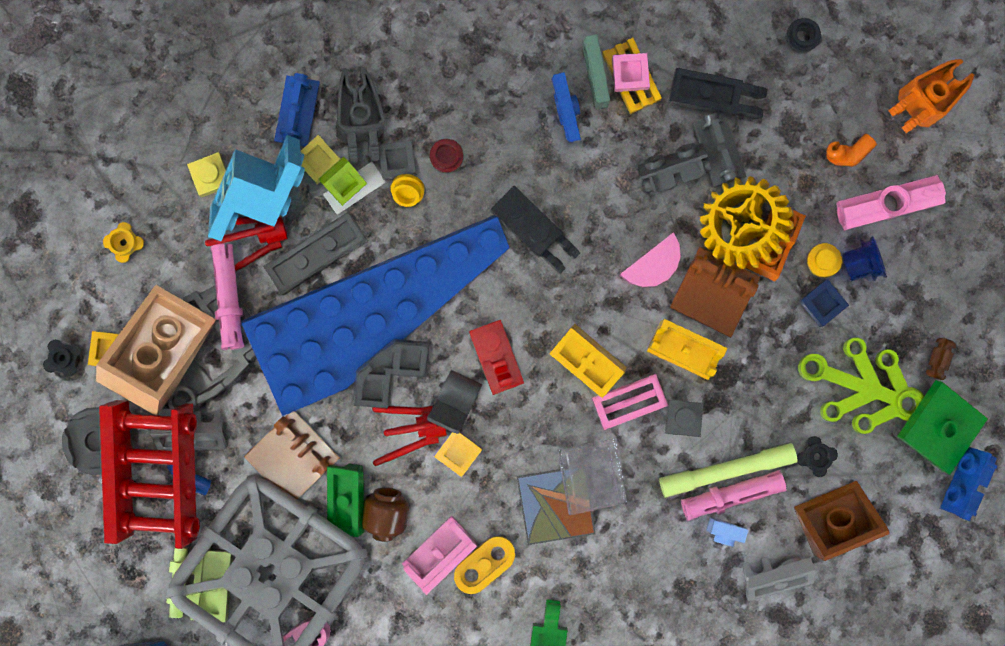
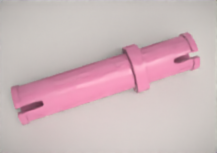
M225 243L217 244L210 248L213 258L218 310L215 311V319L219 320L221 349L228 350V347H230V350L240 349L244 347L240 320L241 316L244 315L243 309L239 307L233 256L234 248L233 244H226V247Z
M780 470L727 487L718 489L715 486L709 488V492L681 499V505L687 521L715 512L722 514L725 513V509L785 492L786 483Z

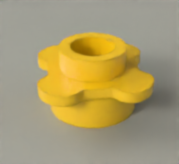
M122 222L109 235L104 237L103 245L115 254V259L118 262L126 263L129 261L131 254L136 250L143 249L144 240L133 233L132 226L129 223ZM123 239L127 242L124 246L121 245Z

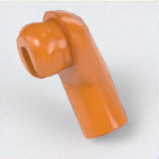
M864 134L853 146L840 145L839 141H835L828 145L826 157L834 165L853 167L858 165L877 146V143L868 134Z

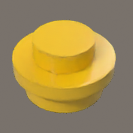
M401 174L392 181L391 193L397 204L411 207L422 200L425 187L418 177L411 174Z
M828 243L818 244L808 253L807 265L814 275L823 278L830 277L841 268L842 256L835 246Z

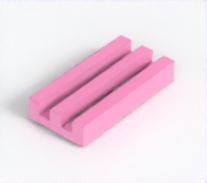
M656 374L611 390L603 398L599 395L592 398L603 430L668 406ZM650 383L653 385L654 389L603 408L602 401ZM657 395L659 402L608 421L606 414Z

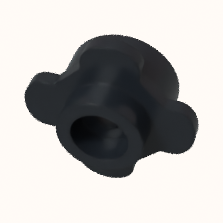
M56 339L50 341L47 346L49 350L48 359L43 363L45 371L49 373L54 371L62 372L67 377L75 375L82 353L81 347L75 343L71 345L62 344L60 340ZM61 355L65 356L64 361H60Z
M812 436L807 440L805 450L798 453L797 463L800 466H807L811 469L814 476L823 477L827 474V469L832 465L833 461L837 459L838 453L835 448L823 444L819 437ZM816 453L820 455L819 460H815L814 455Z

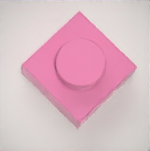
M647 53L613 55L614 92L649 90Z

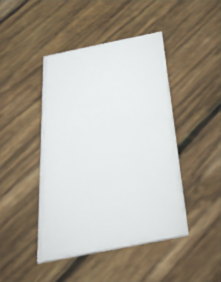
M373 162L357 171L367 184L343 206L329 191L323 194L337 215L386 183Z

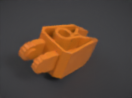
M962 59L947 61L917 76L899 90L898 100L900 102L888 111L892 116L899 115L905 109L909 112L912 118L901 127L905 133H908L917 125L930 127L946 116L967 92L974 79L973 73L961 81L954 79L946 84L954 78L953 71L963 63Z

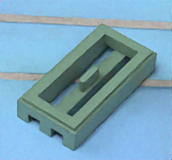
M598 35L585 36L582 47L594 108L596 110L608 108L610 97Z

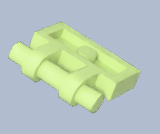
M187 547L174 549V560L170 561L169 567L172 577L188 556ZM209 549L192 572L194 574V584L222 578L233 562V555L227 551ZM225 588L186 596L221 622L228 620L230 592ZM167 599L166 603L170 604L169 617L182 618L183 612L172 603L171 599Z

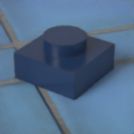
M828 279L822 281L799 300L800 304L819 327L825 326L849 306Z

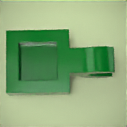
M546 599L544 623H533L530 646H566L568 629L567 627L558 626L561 607L559 600Z

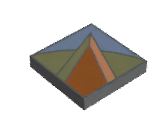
M584 465L517 476L528 545L596 534Z

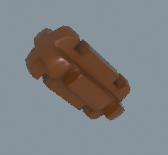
M938 338L936 340L938 346L933 348L928 363L931 367L930 370L926 369V375L933 379L944 380L946 379L944 372L949 370L954 355L952 348L956 349V343L946 338Z

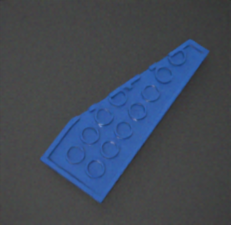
M496 215L242 320L241 324L282 416L347 389L355 382L356 370L393 339L404 340L509 249V245L499 218Z

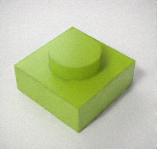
M344 156L318 179L342 206L367 184Z

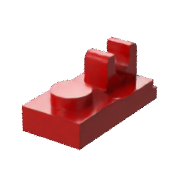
M501 319L469 331L492 395L524 384Z

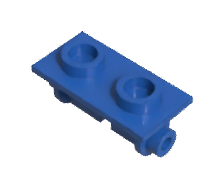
M294 73V76L286 75L274 142L284 143L286 136L289 135L299 139L300 146L302 147L309 144L320 81L308 79L307 75Z
M969 447L959 461L940 509L953 513L967 521H970L972 516L976 517V512L984 496L983 493L977 491L979 485L985 488L988 487L992 475L998 467L995 465L997 458L992 456L991 453Z

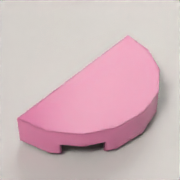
M674 232L623 271L620 276L629 284L640 287H655L667 281L677 270L681 258L680 244Z

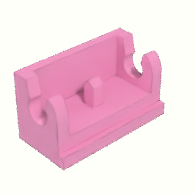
M451 516L402 563L404 566L403 570L427 595L477 547L478 543Z

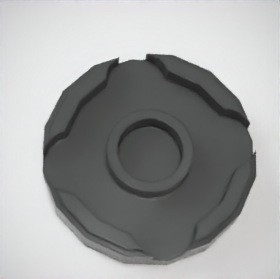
M99 407L86 408L76 413L69 420L70 422L62 435V450L67 461L74 468L89 475H101ZM130 429V438H131V446H132V445H133V442H132V431H131V429Z

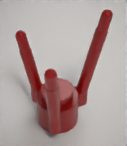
M280 215L275 226L249 217H238L235 225L257 224H255L254 228L226 234L223 236L222 241L213 238L205 241V245L213 246L254 235L258 236L261 244L268 243L266 246L235 264L236 272L267 253L282 248L280 241L288 239Z
M388 406V408L372 407V411L377 413L422 415L416 417L417 424L386 429L384 431L385 436L417 431L419 438L426 436V438L375 459L373 465L378 466L426 445L439 443V437L447 436L445 428L427 420L433 406L422 408Z

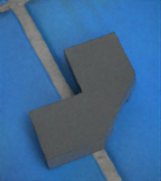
M393 339L356 370L353 405L388 408L392 375L426 377L429 343L425 341Z

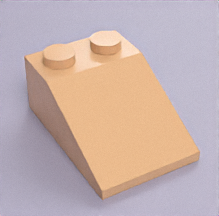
M155 285L97 363L96 382L148 412L158 415L176 390L214 326L216 319Z

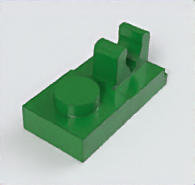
M351 463L344 467L329 465L327 467V520L350 536L359 537L364 533L362 524L364 511L363 466Z

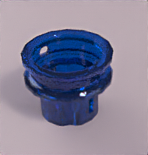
M874 236L870 238V241L860 240L862 247L842 253L851 282L868 276H872L873 281H876L879 276L887 278L886 269Z

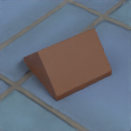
M857 481L794 507L813 555L823 561L832 559L890 534L888 527Z

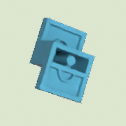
M287 135L274 164L235 149L210 206L208 237L222 241L226 230H233L238 214L271 226H275L279 215L283 217L286 215L291 203V197L288 195L293 186L298 187L305 172V168L301 166L304 154L300 151L299 139Z

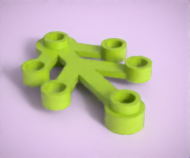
M855 337L848 339L844 343L843 350L848 357L853 358L862 379L829 367L826 359L819 354L805 355L799 361L798 372L803 379L807 381L824 379L857 392L838 402H825L820 409L821 417L828 422H836L842 418L843 414L877 399L890 405L870 415L866 413L857 414L852 420L853 429L857 433L869 434L876 426L895 417L908 421L924 398L923 393L917 388L908 387L898 365V355L895 351L889 349L878 352L875 357V363L880 369L886 370L894 391L882 387L867 356L866 343L861 338ZM853 341L860 345L858 354H853L850 351V344ZM886 353L892 357V363L889 366H885L882 363V357ZM809 361L814 362L817 366L814 374H809L806 370V364ZM906 397L912 400V407L909 410H905L902 405ZM830 405L835 406L837 409V414L834 418L828 417L826 413ZM862 417L867 418L869 421V426L866 430L860 429L858 424Z

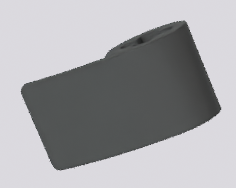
M451 370L427 420L459 434L482 384Z

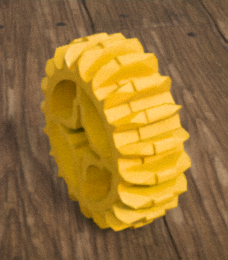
M749 176L745 185H743L741 179L735 177L734 187L732 188L727 183H722L724 192L721 195L717 192H711V197L715 202L713 204L704 203V209L709 214L700 216V222L706 225L700 230L701 235L704 238H708L704 243L708 250H713L712 255L717 260L724 257V263L727 266H732L736 261L737 266L740 269H744L749 260L753 268H758L759 258L762 257L767 263H771L772 258L769 253L774 250L777 254H782L783 250L779 242H790L789 235L784 231L794 229L793 222L788 220L794 215L791 207H786L789 203L786 195H780L781 190L778 186L773 185L769 188V183L766 179H762L757 184L755 178ZM745 201L740 207L732 208L736 204ZM764 202L771 206L772 209L771 226L761 219L763 213L761 207ZM750 219H752V221L754 222V224L745 223L743 226H741L739 223L743 221L749 222ZM723 220H726L732 226L730 232L732 238L729 244L724 241L722 236ZM753 238H762L756 243L748 245L750 240H752Z

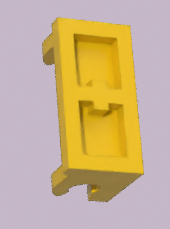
M663 319L660 321L646 352L709 380L717 372L716 366L719 360L724 357L728 348Z
M576 324L570 328L550 352L552 357L601 398L608 393L627 368Z

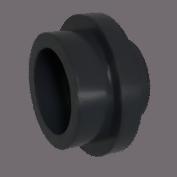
M799 18L788 27L786 33L787 42L795 51L809 52L820 42V28L815 21L809 18ZM799 31L806 32L808 40L801 41L797 33Z

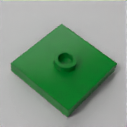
M935 380L897 437L939 470L951 475L988 418L946 384Z

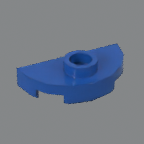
M565 72L555 74L551 79L555 91L553 95L559 120L564 128L565 138L569 142L581 140L575 117L580 115L576 94L570 96Z

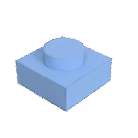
M711 517L706 531L715 535L713 541L734 547L735 541L745 543L748 529Z

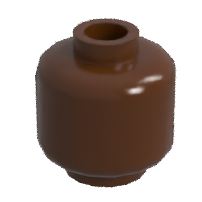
M393 488L375 489L374 493L368 495L364 501L362 522L364 530L373 534V539L382 542L392 541L393 537L401 535L407 527L409 511L407 499L402 496L399 490Z

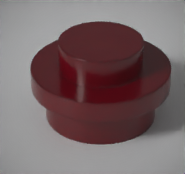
M441 139L430 150L431 164L440 172H454L463 162V150L452 139Z

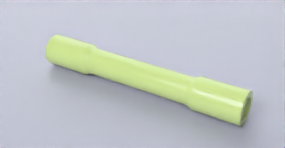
M788 443L763 450L754 455L694 471L687 470L661 477L659 482L663 496L666 498L693 491L697 487L753 472L797 463V455L793 444Z

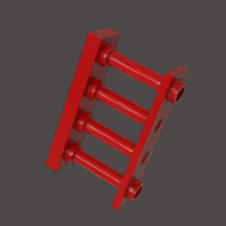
M114 400L99 406L104 543L118 544L134 535V530L175 533L176 549H182L195 541L199 534L200 521L196 517L194 433L197 428V418L193 414V403H186L171 409V416L132 414L129 409V400ZM130 429L172 430V451L134 449L131 446ZM131 463L173 465V485L135 483L132 479ZM133 496L174 499V519L135 516L133 513Z

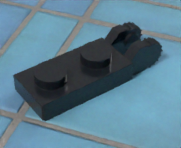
M676 68L669 104L721 114L725 113L731 116L737 114L742 117L761 119L763 118L764 110L756 106L739 104L740 95L762 99L766 98L768 89L743 83V80Z
M515 185L490 209L538 258L541 256L559 274L566 268L557 257L547 250L555 241L570 257L575 259L580 254L579 250L562 235L563 232Z

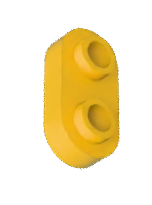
M493 536L487 539L457 565L454 572L456 586L467 594H476L482 591L513 564L515 548L512 542L503 536ZM501 547L505 554L502 558L496 559L491 554L492 549ZM468 569H474L478 573V578L470 581L465 577V572Z

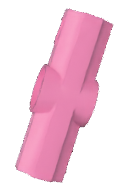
M938 175L838 201L836 203V213L839 223L845 231L943 205L946 203V191L943 182L939 179ZM886 195L895 198L897 202L895 211H891L885 206L884 199Z

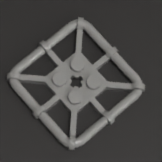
M256 474L247 476V480L243 481L234 490L208 527H203L200 532L202 534L201 538L173 575L169 588L166 589L167 599H171L172 603L180 611L216 635V641L222 645L227 643L230 646H256L235 631L252 607L270 620L273 645L284 646L280 618L295 598L316 614L294 646H311L326 622L331 623L335 617L333 612L360 574L364 566V559L368 558L367 550L362 549V546L355 538L317 513L318 509L311 504L306 506L271 481L257 478ZM260 492L299 517L298 522L285 541H282L266 530ZM250 494L255 531L240 550L221 537L220 533L247 495ZM308 525H310L348 552L310 560L293 547ZM213 543L236 557L222 578L184 585ZM350 563L322 605L300 591L313 570ZM270 564L274 565L273 573L277 576L273 582L266 580L264 584L261 583L260 578L262 575L259 573L261 567L267 568ZM225 588L241 599L242 602L228 622L224 624L186 596Z

